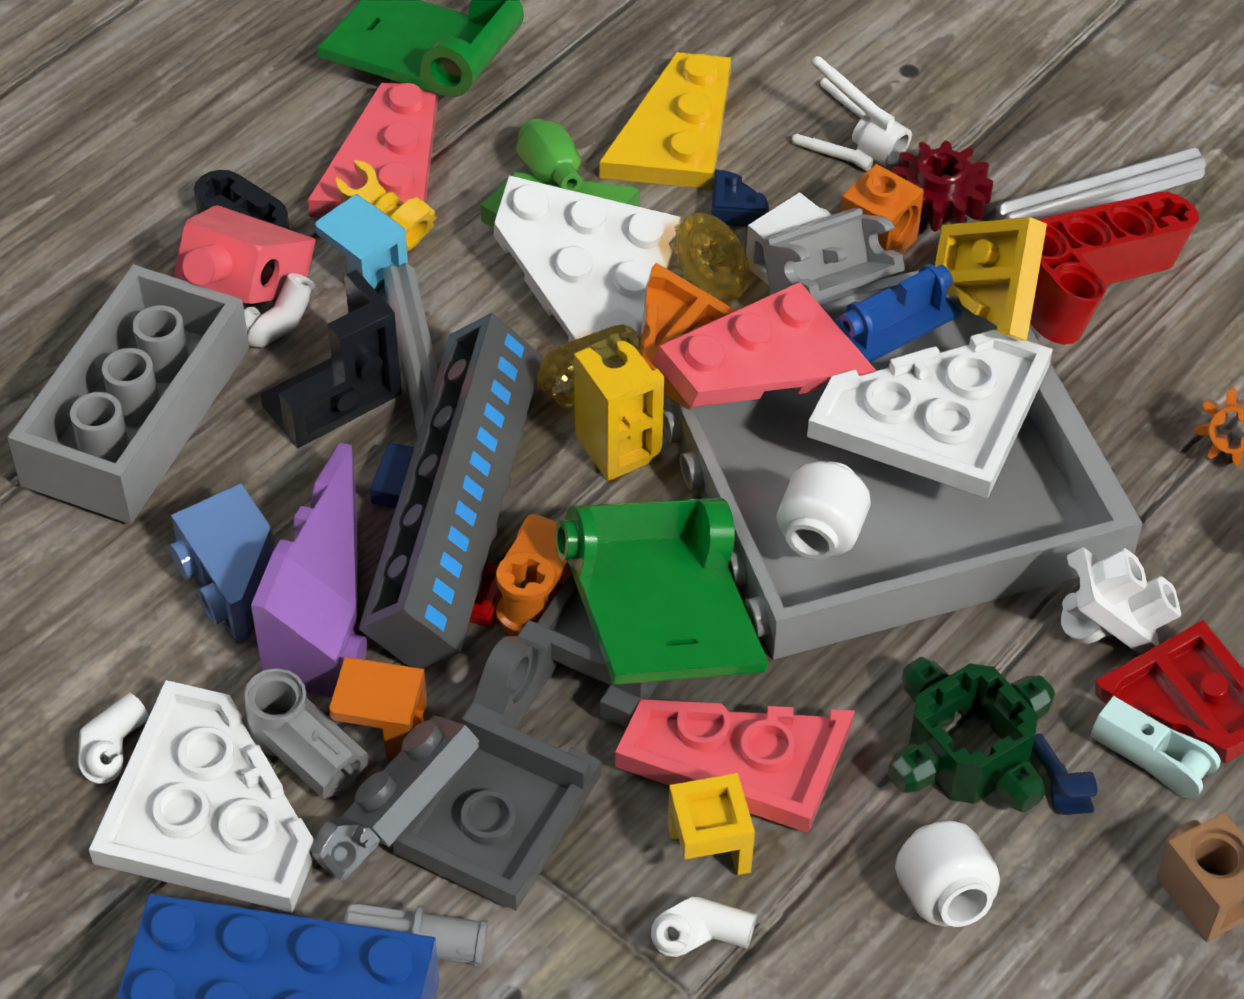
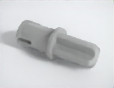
M361 904L349 905L344 917V923L432 936L436 938L437 958L439 960L474 964L475 967H482L488 928L487 920L474 921L425 914V906L420 905L417 906L416 912Z

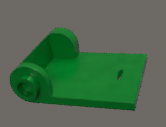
M361 0L318 46L317 57L401 83L415 84L421 89L443 96L458 97L469 90L521 26L524 18L523 7L519 0H471L468 15L421 0Z
M724 498L571 506L567 510L565 520L558 521L555 531L558 556L561 560L568 561L613 685L766 672L769 664L728 568L734 548L735 529L730 506Z

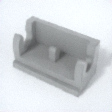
M852 208L762 238L770 294H775L801 282L816 301H820L905 271L903 254L892 249L885 251L878 242V233L882 234L894 230V224L886 217L863 214L862 208Z

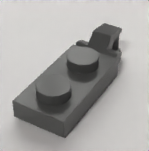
M433 715L430 720L414 727L404 738L402 751L383 771L373 774L362 783L356 792V801L342 816L338 817L337 820L325 822L314 838L310 848L311 855L330 875L345 882L380 843L388 847L391 846L480 747L478 745L480 741L466 725Z

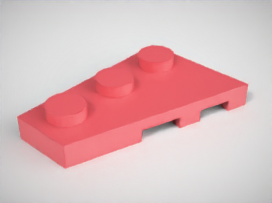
M381 83L307 200L309 217H323L344 203L339 194L336 177L352 189H360L366 185L367 181L355 170L353 162L355 160L370 164L376 172L379 184L386 193L394 192L402 199L403 204L408 199L418 197L426 203L438 105L437 93L421 89L411 83Z
M801 282L660 345L653 360L690 407L756 400L761 398L764 391L795 388L797 394L819 392L822 385L828 384L834 375L856 370L859 376L876 372V369Z
M640 699L615 752V767L666 785L738 773L750 814L809 833L853 727L855 711L831 709L830 717L793 715V707L768 706L767 713L729 712L722 703Z

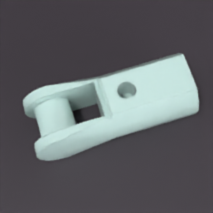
M1115 696L1111 698L1101 711L1091 731V738L1144 768L1169 789L1184 798H1197L1203 790L1201 779L1204 775L1214 774L1220 766L1221 760L1218 754L1208 744L1166 727Z

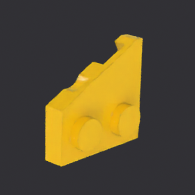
M1031 217L942 225L935 267L944 265L951 273L953 284L947 288V295L959 299L961 305L973 314L986 318L997 326L996 330L1001 334L1019 341H1027L1047 224Z

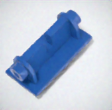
M927 264L920 268L919 273L900 282L897 288L893 290L888 288L860 303L855 301L848 304L845 313L833 321L871 363L961 316L962 311L946 297L947 288L953 284L950 271L944 265L935 267L932 264Z

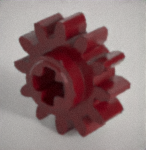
M946 140L941 144L940 148L931 149L928 144L920 142L917 157L908 152H901L899 154L898 167L891 168V172L924 190L920 220L929 221L930 228L934 232H937L943 223H964L965 215L975 220H981L983 218L984 206L991 201L994 181L988 178L989 163L976 162L972 164V148H966L959 153L952 150L951 143Z

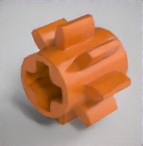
M1230 386L1227 391L1226 402L1221 405L1212 399L1206 398L1202 406L1213 418L1211 422H1202L1196 425L1194 432L1197 435L1210 436L1213 444L1209 449L1207 457L1212 459L1220 451L1230 453L1237 467L1241 465L1244 457V434L1242 439L1235 440L1232 439L1230 430L1219 428V425L1225 423L1229 412H1238L1240 422L1244 423V400L1238 399V392L1235 386Z

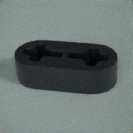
M230 170L210 171L202 175L195 182L193 190L198 214L218 205L290 230L286 206L280 200L238 173Z

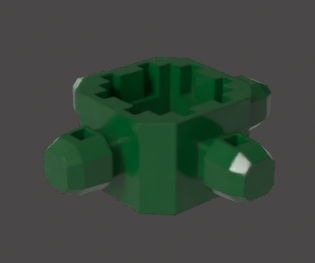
M919 657L907 664L902 674L903 687L915 703L909 745L893 756L888 767V776L899 791L903 793L917 792L935 783L949 800L975 804L995 791V794L1010 808L1020 812H1026L1038 805L1043 799L1045 787L1043 779L1029 760L1036 735L1037 720L1049 712L1055 697L1053 687L1045 678L1040 675H1032L1009 684L997 669L991 666L970 663L949 675L935 661L925 657ZM956 711H959L964 717L974 713L979 720L988 715L992 717L990 727L1002 740L991 746L990 754L987 757L980 749L973 754H970L964 747L953 752V739L943 727L954 721Z

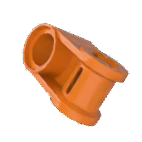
M534 513L528 515L524 520L515 542L504 559L499 563L496 571L497 586L502 592V596L496 606V620L502 631L510 636H518L528 620L538 623L569 575H572L568 561L561 560L557 553L555 531L558 522Z

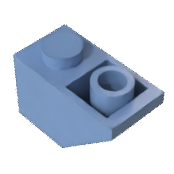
M240 483L171 515L176 542L169 545L173 562L183 579L187 580L194 577L201 587L198 589V596L209 620L214 625L223 622L236 643L248 639L254 626L251 604L274 551L271 526Z

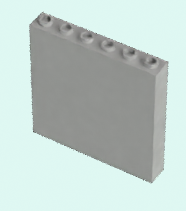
M919 270L876 280L817 302L832 320H835L845 313L848 304L855 301L860 303L888 288L893 290L899 286L900 282L919 273ZM946 294V297L962 311L961 316L878 358L870 364L876 371L889 368L890 359L935 346H937L940 353L969 345L970 336L996 330L997 326L986 318L973 314L961 305L959 299ZM1029 326L1027 341L1040 345ZM1051 363L988 499L807 437L809 419L828 384H823L819 392L797 394L795 388L764 391L760 399L692 407L691 410L686 409L664 395L663 434L668 444L677 443L681 452L680 468L687 488L689 490L697 489L701 499L724 498L730 506L734 521L735 540L728 568L735 585L741 587L746 598L744 606L757 637L763 636L773 660L1078 578L1077 571L1068 564L1067 555L1082 547L1086 548L1100 560L1123 548L1135 554L1143 523ZM813 462H839L848 466L861 478L869 490L871 506L857 541L851 550L840 556L829 557L828 559H809L796 553L787 544L785 537L778 529L776 513L792 475L798 468Z

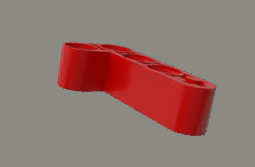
M1156 192L1038 219V221L1046 223L1047 227L1030 324L1044 338L1054 343L1066 345L1079 341L1106 292L1105 285L1165 271L1173 267L1199 221V214L1194 205L1178 194Z

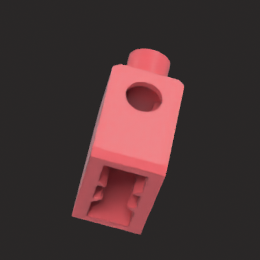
M216 205L187 219L183 228L174 272L175 277L197 286H203L240 298L243 303L253 304L277 300L288 274L296 273L308 278L316 239ZM271 259H273L275 263L274 272L270 267L269 263L266 264Z

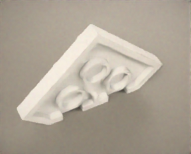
M509 176L495 219L493 236L504 252H510L525 273L524 281L549 316L553 314L569 337L568 344L574 353L590 347L602 357V362L605 366L620 368L626 363L619 359L617 342L621 340L628 342L638 352L640 351L646 283L651 268L655 263L668 269L680 217Z
M990 330L970 336L969 345L941 353L937 346L890 359L889 368L862 376H859L856 370L834 375L831 377L809 419L807 437L988 499L1048 370L1053 349L1030 341H1019L1003 335L999 331Z
M165 680L92 841L89 852L95 865L293 913L314 859L310 853L314 839L302 818H298L284 794L281 782L260 746H256L242 722L241 714L230 695Z

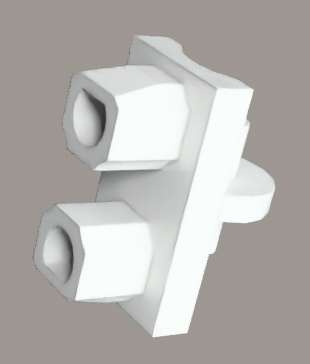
M1084 547L1067 555L1069 566L1076 570L1080 577V589L1076 593L1068 594L1063 599L1061 625L1064 632L1078 643L1090 644L1112 634L1142 655L1159 645L1156 633L1157 628L1181 617L1174 586L1162 576L1147 582L1143 566L1138 558L1126 548L1102 560Z

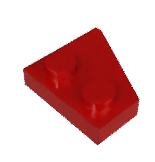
M1204 620L1095 681V694L1102 702L1108 704L1111 698L1115 696L1166 727L1208 744L1216 751L1223 763H1227L1244 753V669Z

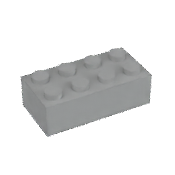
M133 264L7 437L20 486L132 525L250 349L242 299Z

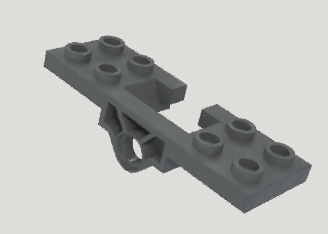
M569 575L538 623L528 620L518 636H506L494 647L483 669L473 703L462 718V724L466 725L480 741L478 743L480 747L393 842L395 854L515 911L519 908L601 776V760L573 747H570L569 751L566 752L519 731L516 727L558 663L609 685L608 690L600 701V717L625 728L628 727L640 699L649 700L660 682L612 684L573 575Z

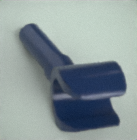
M1040 733L1036 734L1032 750L1051 780V797L1056 813L1062 815L1094 813L1091 797L1097 795L1098 789L1093 772L1068 773L1065 765L1061 763L1045 737Z

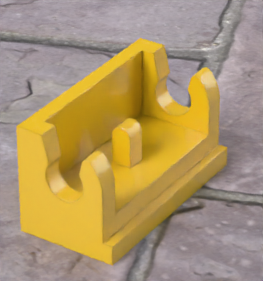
M622 340L617 342V353L619 359H622L626 364L620 368L605 366L602 362V357L590 347L574 353L575 436L607 481L662 458L664 376L659 369L652 371L637 349L630 343Z

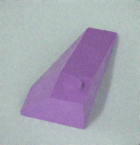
M344 443L338 444L315 482L312 508L300 506L294 516L293 529H296L293 542L280 539L275 547L251 604L262 671L275 668L289 670L299 676L305 685L306 692L327 697H333L344 657L365 660L367 639L364 636H360L356 478L352 445Z

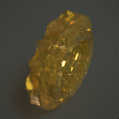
M706 213L692 214L674 226L676 236L668 244L678 257L672 266L682 270L686 277L685 280L725 304L740 297L748 286L750 268L745 249L733 230L722 220ZM702 251L706 253V257L701 254ZM709 264L714 267L713 270L709 268Z

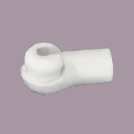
M290 273L284 282L274 307L263 314L255 307L244 309L249 346L263 348L295 330L316 288L314 282L303 275Z
M127 693L80 730L78 767L82 774L90 781L98 784L108 783L115 780L121 773L124 762L123 739L144 724L149 718L146 708L135 695Z
M691 897L666 910L655 919L651 928V938L659 952L674 957L684 955L712 939L747 949L752 938L757 914L704 898Z

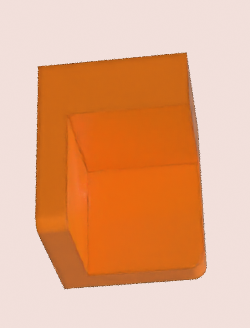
M344 657L329 707L331 719L339 722L382 728L386 758L394 759L402 751V742L407 734L424 721L427 710L424 669Z

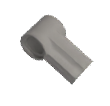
M275 668L264 670L254 675L247 683L244 692L247 731L255 745H259L264 754L277 756L323 800L333 796L338 798L355 784L357 777L367 766V752L306 697L305 685L299 676L289 670ZM272 710L287 711L286 713L280 715L266 714L267 712Z

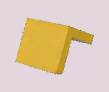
M738 773L669 785L667 826L671 839H679L684 860L730 852L736 875L751 873L755 831Z

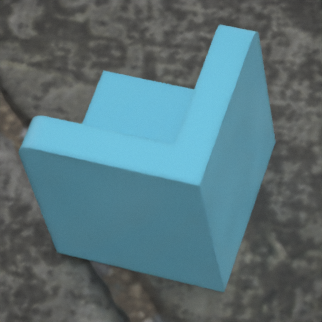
M358 194L349 198L315 223L317 235L346 256L348 273L355 269L358 270L376 292L384 288L383 272L388 266L398 267L403 263L408 264L405 228Z

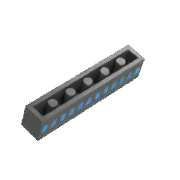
M493 313L449 335L359 626L360 631L409 667L422 669L441 660L452 658L456 654L461 653V649L468 639V624L476 596L483 585L482 573L490 545L497 534L496 523L503 498L511 484L510 473L517 448L524 437L523 426L529 404L537 390L536 379L543 356Z

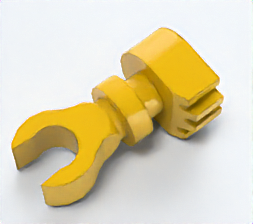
M353 161L356 172L367 183L360 189H352L336 177L340 197L345 202L355 194H358L405 228L407 251L411 250L434 227L432 222L436 220L435 211L418 197L408 199L403 204L402 199L394 192L386 193L379 184L376 172L370 164L364 161Z

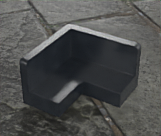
M356 269L344 275L348 314L328 323L331 358L261 393L262 406L297 449L402 395L395 312Z

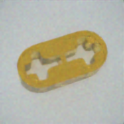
M621 324L560 345L551 350L542 359L537 376L539 386L559 405L574 407V353L590 347L602 357V362L605 366L620 368L626 363L619 359L617 342L621 340L628 342L639 352L641 336L631 326Z

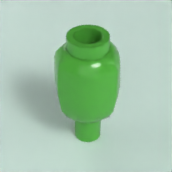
M542 119L527 121L519 130L516 152L526 169L538 180L546 184L558 185L560 188L577 192L582 186V178L578 174L581 157L568 132L558 122L544 121Z

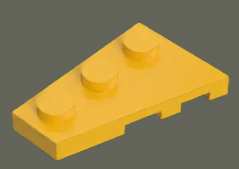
M677 52L600 160L599 178L712 190L730 81L731 57Z

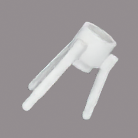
M815 56L812 59L813 66L826 77L820 81L821 87L860 118L852 134V141L858 144V148L853 150L800 134L792 136V143L815 152L852 162L866 172L875 163L885 169L894 167L899 162V154L906 152L910 144L911 130L895 121V117L876 106L825 60Z

